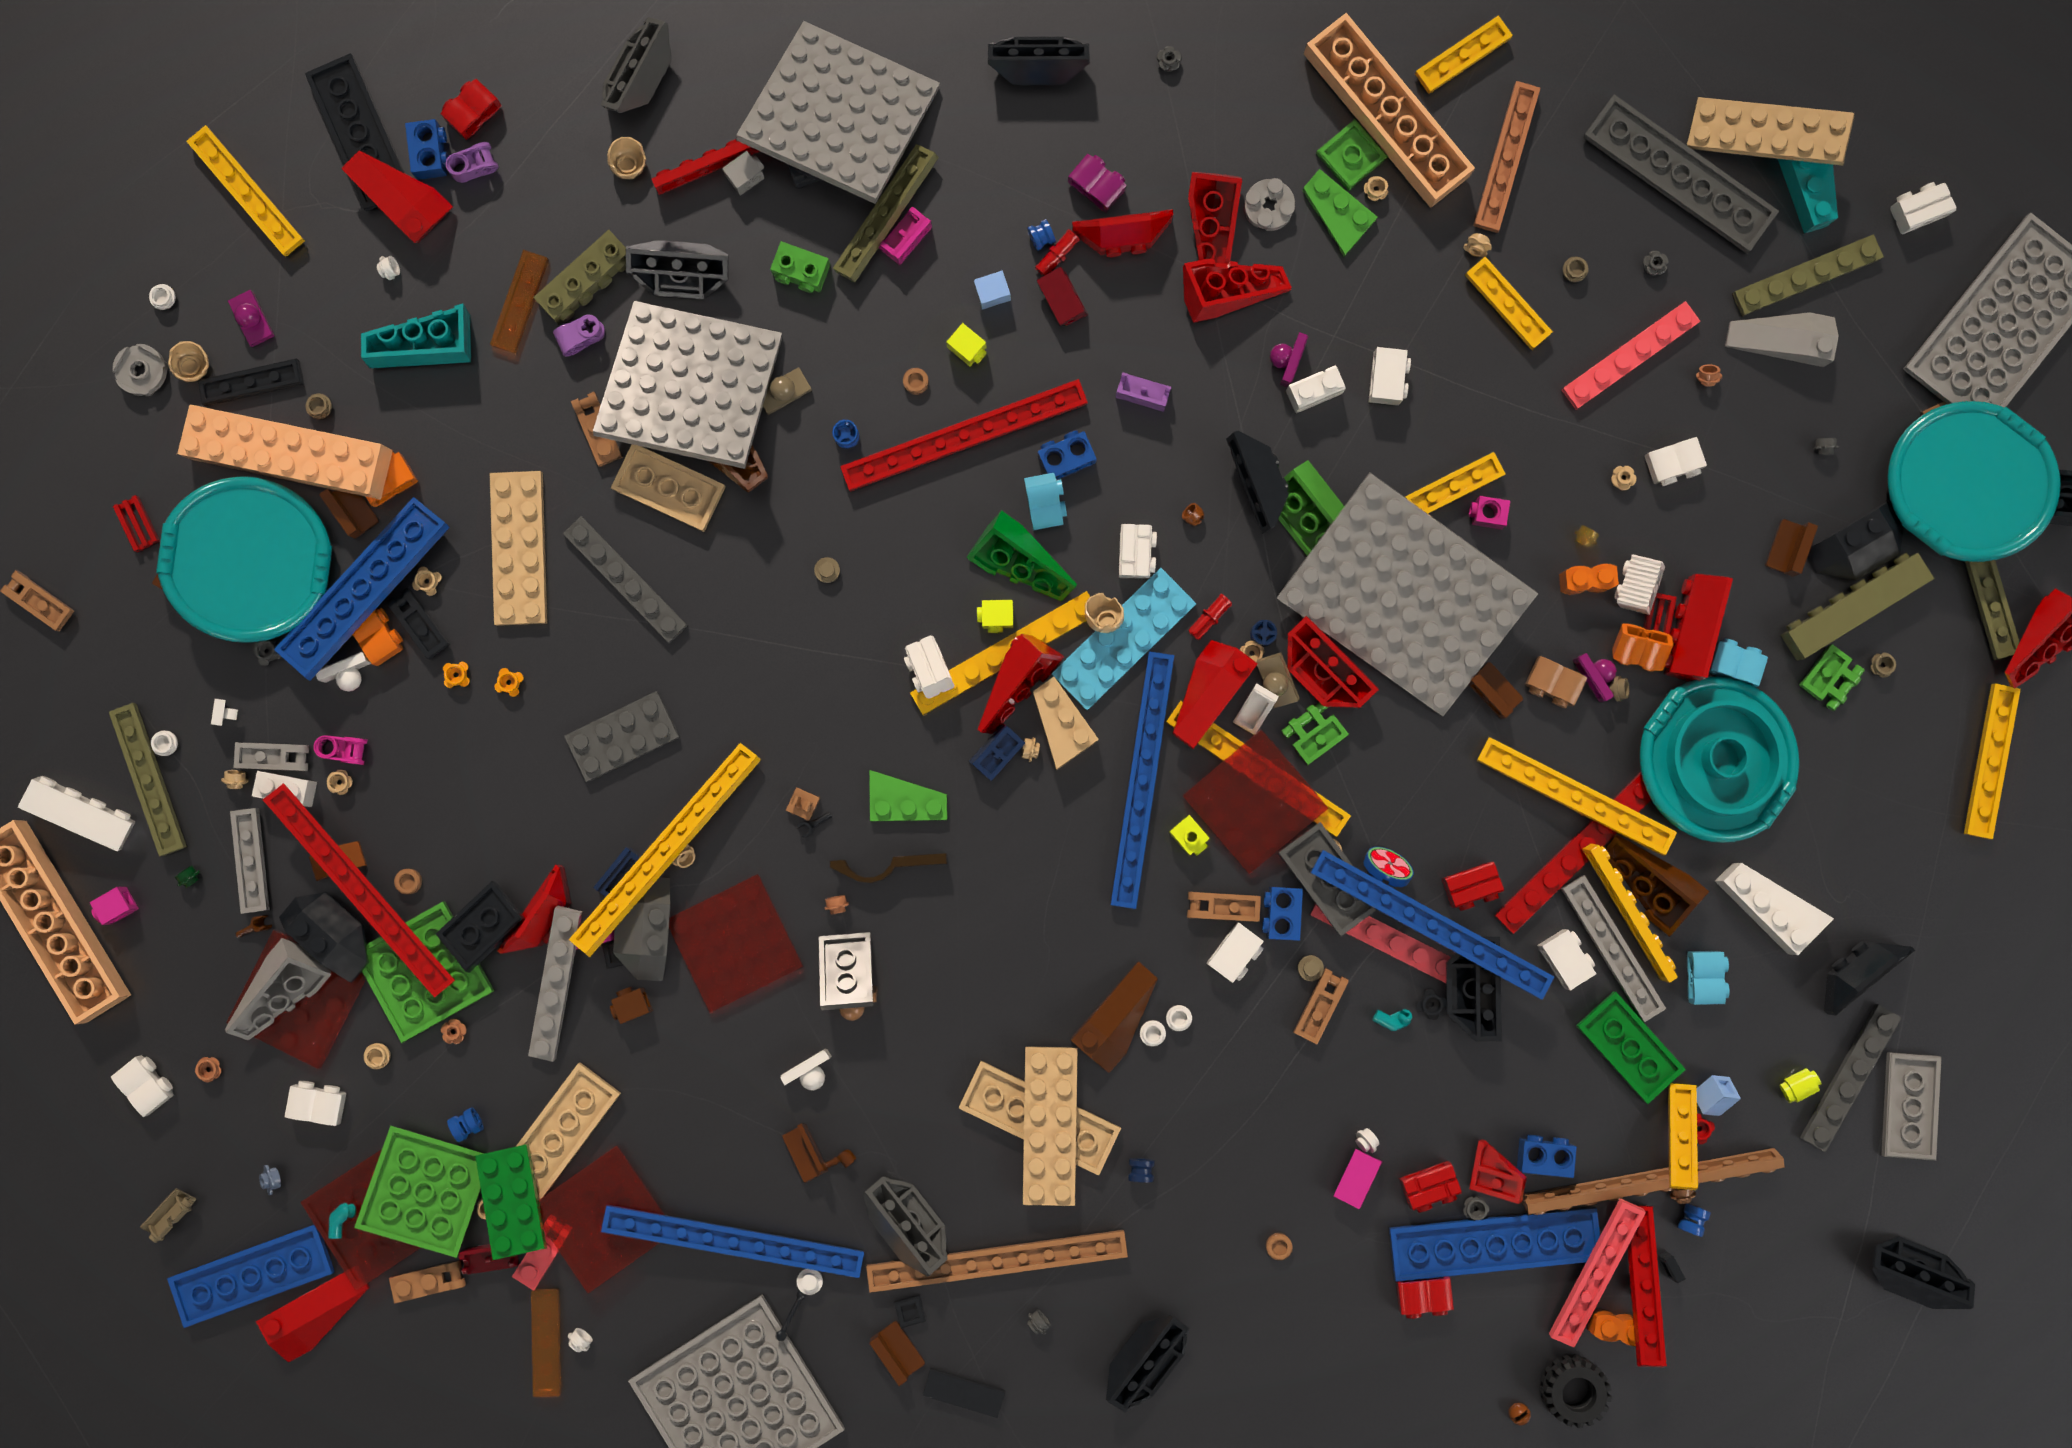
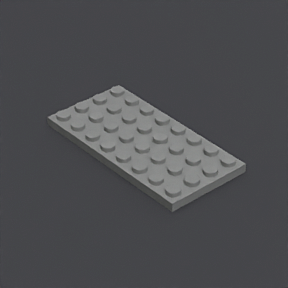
M2032 213L2026 215L1903 370L1947 404L1962 401H1979L2002 407L2007 406L2072 325V244Z

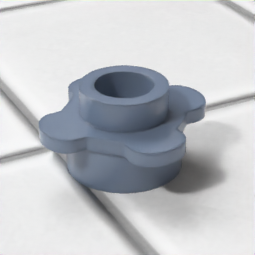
M264 1165L263 1173L259 1174V1182L262 1189H267L268 1195L273 1194V1189L280 1188L281 1180L277 1168L269 1169L268 1165Z

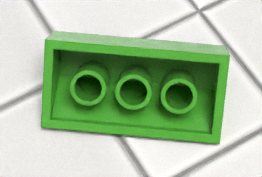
M1309 460L1293 469L1284 477L1288 485L1287 492L1289 495L1279 517V521L1307 556L1344 507Z

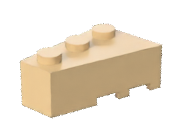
M1052 677L1033 691L1056 770H1058L1095 744L1099 739L1055 677Z

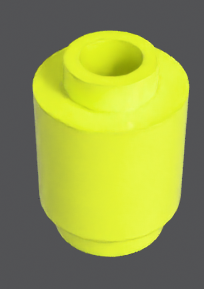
M1805 1068L1785 1078L1784 1083L1780 1084L1779 1087L1789 1103L1794 1101L1798 1103L1819 1092V1085L1822 1083L1814 1070L1810 1072Z

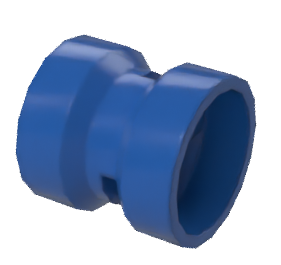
M844 419L834 425L832 434L839 447L851 449L857 445L860 435L854 422Z
M473 1107L465 1110L463 1115L454 1116L447 1120L450 1132L458 1142L467 1139L469 1134H476L484 1129L482 1120Z
M1688 1203L1685 1204V1215L1679 1221L1677 1228L1703 1237L1705 1232L1704 1224L1705 1221L1709 1220L1711 1212ZM1690 1219L1697 1221L1698 1224L1690 1221Z

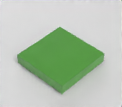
M1355 119L1316 152L1317 156L1348 191L1388 157Z

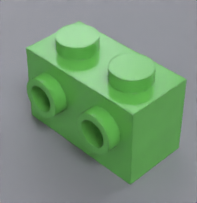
M781 241L770 270L772 275L775 276V280L780 283L789 285V282L799 285L798 288L805 292L813 293L814 290L820 293L831 264L827 257Z

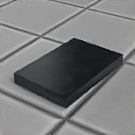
M491 881L448 921L436 935L465 972L470 973L514 932L526 918L496 882Z

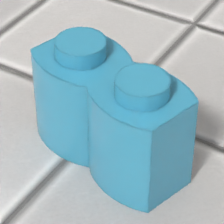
M1055 473L1024 478L1033 530L1064 525L1063 517L1067 516L1065 501L1060 502L1059 495H1064L1061 479L1056 480Z
M1724 638L1722 641H1718L1709 674L1738 679L1758 687L1768 659L1767 656L1762 655V650L1754 647L1743 649L1737 646L1738 642Z
M1689 951L1687 953L1688 1000L1690 1004H1725L1726 998L1729 997L1730 989L1729 984L1725 982V972L1729 970V961L1727 957H1724V952Z

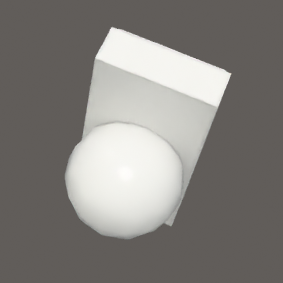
M360 652L322 668L316 674L318 681L325 683L336 679L340 689L348 692L354 691L360 686L362 681L358 669L370 665L371 662L363 652Z
M1256 684L1233 723L1255 735L1279 696Z
M824 1049L783 1073L780 1078L784 1085L800 1077L801 1085L805 1089L817 1090L825 1082L824 1071L818 1065L832 1056L828 1049Z

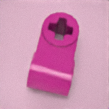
M321 736L314 743V751L317 756L324 759L364 765L365 761L362 760L364 745L367 744L368 740L352 737ZM327 741H331L334 748L327 755L323 750V746Z

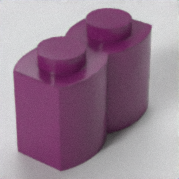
M1087 153L1068 176L1067 182L1079 193L1087 197L1096 207L1107 213L1124 193L1127 185L1124 183L1125 179L1121 174L1116 171L1111 172L1105 168L1106 164L1097 155L1092 157Z

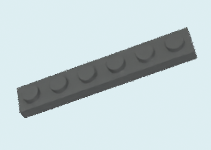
M582 516L563 533L668 643H671L688 626Z
M1875 1004L1801 1134V1139L1826 1152L1901 1017L1881 1005Z

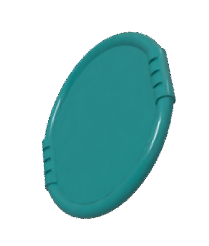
M1962 401L1946 404L1925 413L1915 420L1897 441L1890 458L1887 476L1890 500L1902 526L1940 556L1943 555L1952 559L1969 562H1985L2005 558L2033 543L2052 520L2058 505L2061 487L2058 463L2051 446L2046 440V436L2006 406L2002 407L1979 401Z
M231 477L201 486L187 495L173 509L162 525L156 573L169 603L185 621L196 629L226 641L260 642L290 632L301 623L320 598L327 592L332 546L320 517L297 493L283 485L266 479Z
M1714 676L1700 681L1692 680L1678 686L1674 690H1670L1643 728L1640 744V768L1643 782L1652 802L1672 825L1688 835L1701 840L1720 843L1735 842L1753 837L1765 829H1769L1797 790L1799 751L1795 734L1787 717L1767 694L1744 681Z

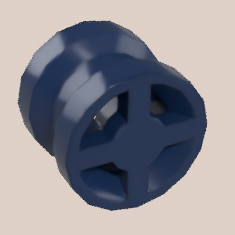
M1269 620L1256 622L1250 631L1251 640L1263 647L1272 644L1277 637V628Z
M1145 1158L1129 1159V1165L1131 1166V1173L1128 1174L1129 1181L1154 1182L1152 1168L1155 1166V1160Z

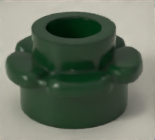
M193 865L189 866L174 877L178 882L177 886L184 885L185 888L191 886L199 880L197 875L200 871H196Z

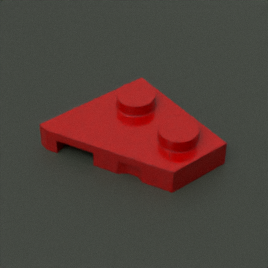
M1486 1140L1478 1141L1469 1189L1520 1204L1523 1200L1527 1177Z

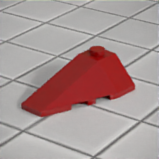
M1192 172L1188 200L1199 260L1214 259L1216 263H1229L1242 177Z

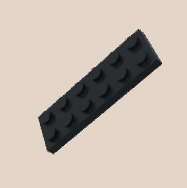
M350 53L306 72L305 76L344 165L360 150L404 173L354 56ZM351 179L363 209L367 212L378 207Z

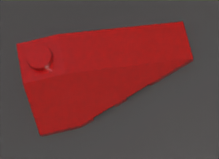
M360 150L341 168L414 243H419L453 208L435 188Z
M1203 259L1184 263L1183 265L1184 302L1193 323L1217 318L1292 289L1283 266L1263 264L1245 266L1238 265V262L1229 261L1228 264L1216 263L1214 259Z
M2055 588L2037 606L2005 671V675L2012 688H2017L2036 675L2040 666L2044 663L2051 664L2056 661V655L2061 651L2069 652L2072 650L2071 596Z
M1021 634L1014 638L1010 644L1011 648L1004 657L978 730L981 733L993 734L1014 713V705L1024 698L1027 700L1032 695L1030 689L1039 680L1044 682L1063 660L1064 656L1032 635Z
M1211 640L1195 661L1191 679L1188 683L1184 701L1172 734L1194 749L1258 663L1238 648Z
M356 1265L257 1320L256 1323L267 1344L289 1363L314 1349L319 1341L370 1287L359 1266Z

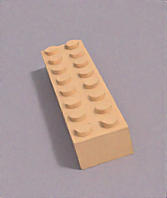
M1347 13L1307 43L1304 56L1430 208L1471 176L1475 167Z
M189 405L177 454L198 462L381 500L393 450L379 443Z
M12 820L1 827L0 901L74 1025L88 1023L131 996L27 821Z

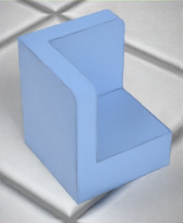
M1003 270L974 280L982 309L1011 301L1010 291Z
M1712 1075L1696 1088L1697 1104L1705 1115L1720 1116L1741 1099L1730 1077Z

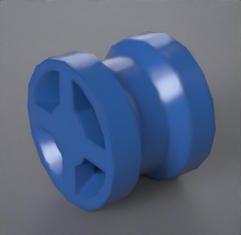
M1046 219L1041 221L1040 225L1036 227H1027L1031 241L1037 251L1041 250L1043 245L1056 243L1053 231Z

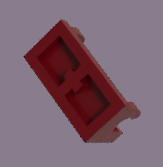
M1062 267L1036 280L1061 326H1067L1088 315L1066 271Z
M490 1244L464 1248L458 1253L459 1260L464 1262V1268H462L461 1272L467 1275L514 1268L520 1264L518 1255L493 1260Z

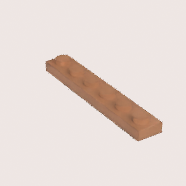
M1516 81L1473 225L1474 227L1498 233L1500 230L1540 87Z

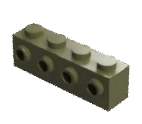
M607 230L533 298L558 325L562 322H568L574 316L576 309L581 305H587L593 299V294L600 288H606L612 282V277L616 273L626 270V247L610 230Z

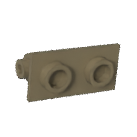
M176 1188L140 1228L151 1233L149 1238L154 1243L163 1241L165 1239L164 1236L173 1228L172 1225L192 1210L191 1206L196 1201V1198Z

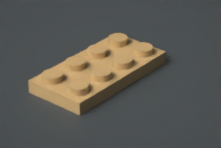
M631 444L611 489L704 532L726 486L642 446Z

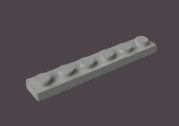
M1581 876L1561 888L1639 1018L1646 1022L1666 1010V1007L1586 876Z
M557 906L554 909L528 1054L530 1057L552 1062L556 1059L576 946L569 939L580 927L583 911Z

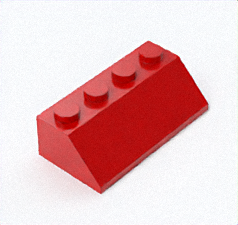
M1694 574L1685 579L1681 589V593L1684 594L1682 604H1678L1675 612V618L1678 619L1676 628H1673L1670 632L1673 638V647L1664 667V675L1686 681H1700L1708 678L1733 578Z

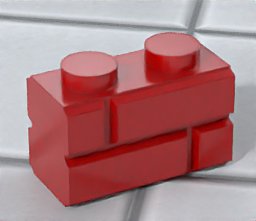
M1487 862L1442 878L1451 907H1459L1460 911L1474 907V901L1483 899L1484 903L1499 898L1498 893L1504 891L1494 862Z
M1449 1161L1399 1178L1409 1207L1412 1210L1417 1209L1418 1213L1432 1209V1204L1438 1201H1442V1204L1453 1202L1457 1199L1456 1195L1462 1193L1453 1166Z

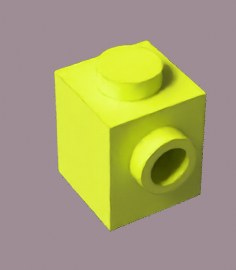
M964 323L959 326L946 342L947 348L970 367L974 362L978 364L987 353L985 351L987 348L986 342Z
M982 600V607H977V622H982L983 629H988V633H1002L1003 628H1013V600Z
M1190 815L1169 831L1171 836L1188 855L1194 852L1197 856L1208 847L1205 842L1210 838Z

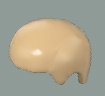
M620 137L613 141L608 149L607 161L610 170L621 179H634L642 174L646 165V156L640 142L632 137Z
M183 341L170 349L168 366L176 378L185 382H195L206 375L209 359L200 345L192 341Z
M1098 593L1089 597L1085 603V619L1089 627L1097 632H1114L1120 628L1124 621V608L1115 597L1111 599L1107 598L1104 593Z

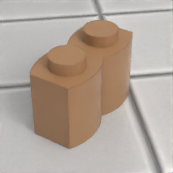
M1539 656L1535 661L1525 686L1530 688L1529 692L1541 698L1547 695L1553 698V704L1566 709L1567 706H1575L1587 677L1550 659Z

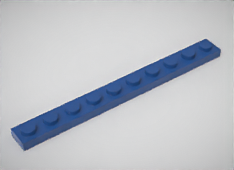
M1150 651L1148 653L1110 904L1113 906L1132 909L1137 907L1174 655Z
M1324 850L1321 851L1310 872L1540 1000H1543L1554 979V976Z
M606 1205L601 1229L603 1233L855 1278L860 1277L864 1251L611 1205Z

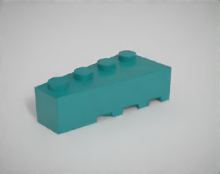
M1778 159L1804 234L1827 227L1838 218L1833 165Z
M462 303L455 305L453 309L446 311L438 310L432 312V315L419 319L417 317L411 318L406 323L396 326L392 324L361 333V358L369 368L471 362L470 313Z

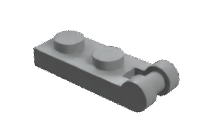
M235 742L234 768L308 771L306 753H309L310 746ZM289 753H296L295 763L289 762Z

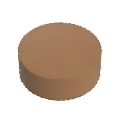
M920 368L909 369L903 377L905 389L914 395L923 393L929 384L925 371Z
M403 869L396 874L394 885L402 894H414L421 888L422 877L414 869Z
M1274 1233L1266 1241V1251L1271 1258L1284 1260L1292 1252L1291 1240L1285 1234Z

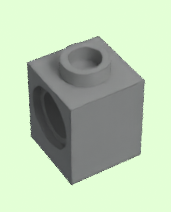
M747 151L722 168L725 176L740 196L764 179L761 171L764 169L763 164L756 155L751 157Z

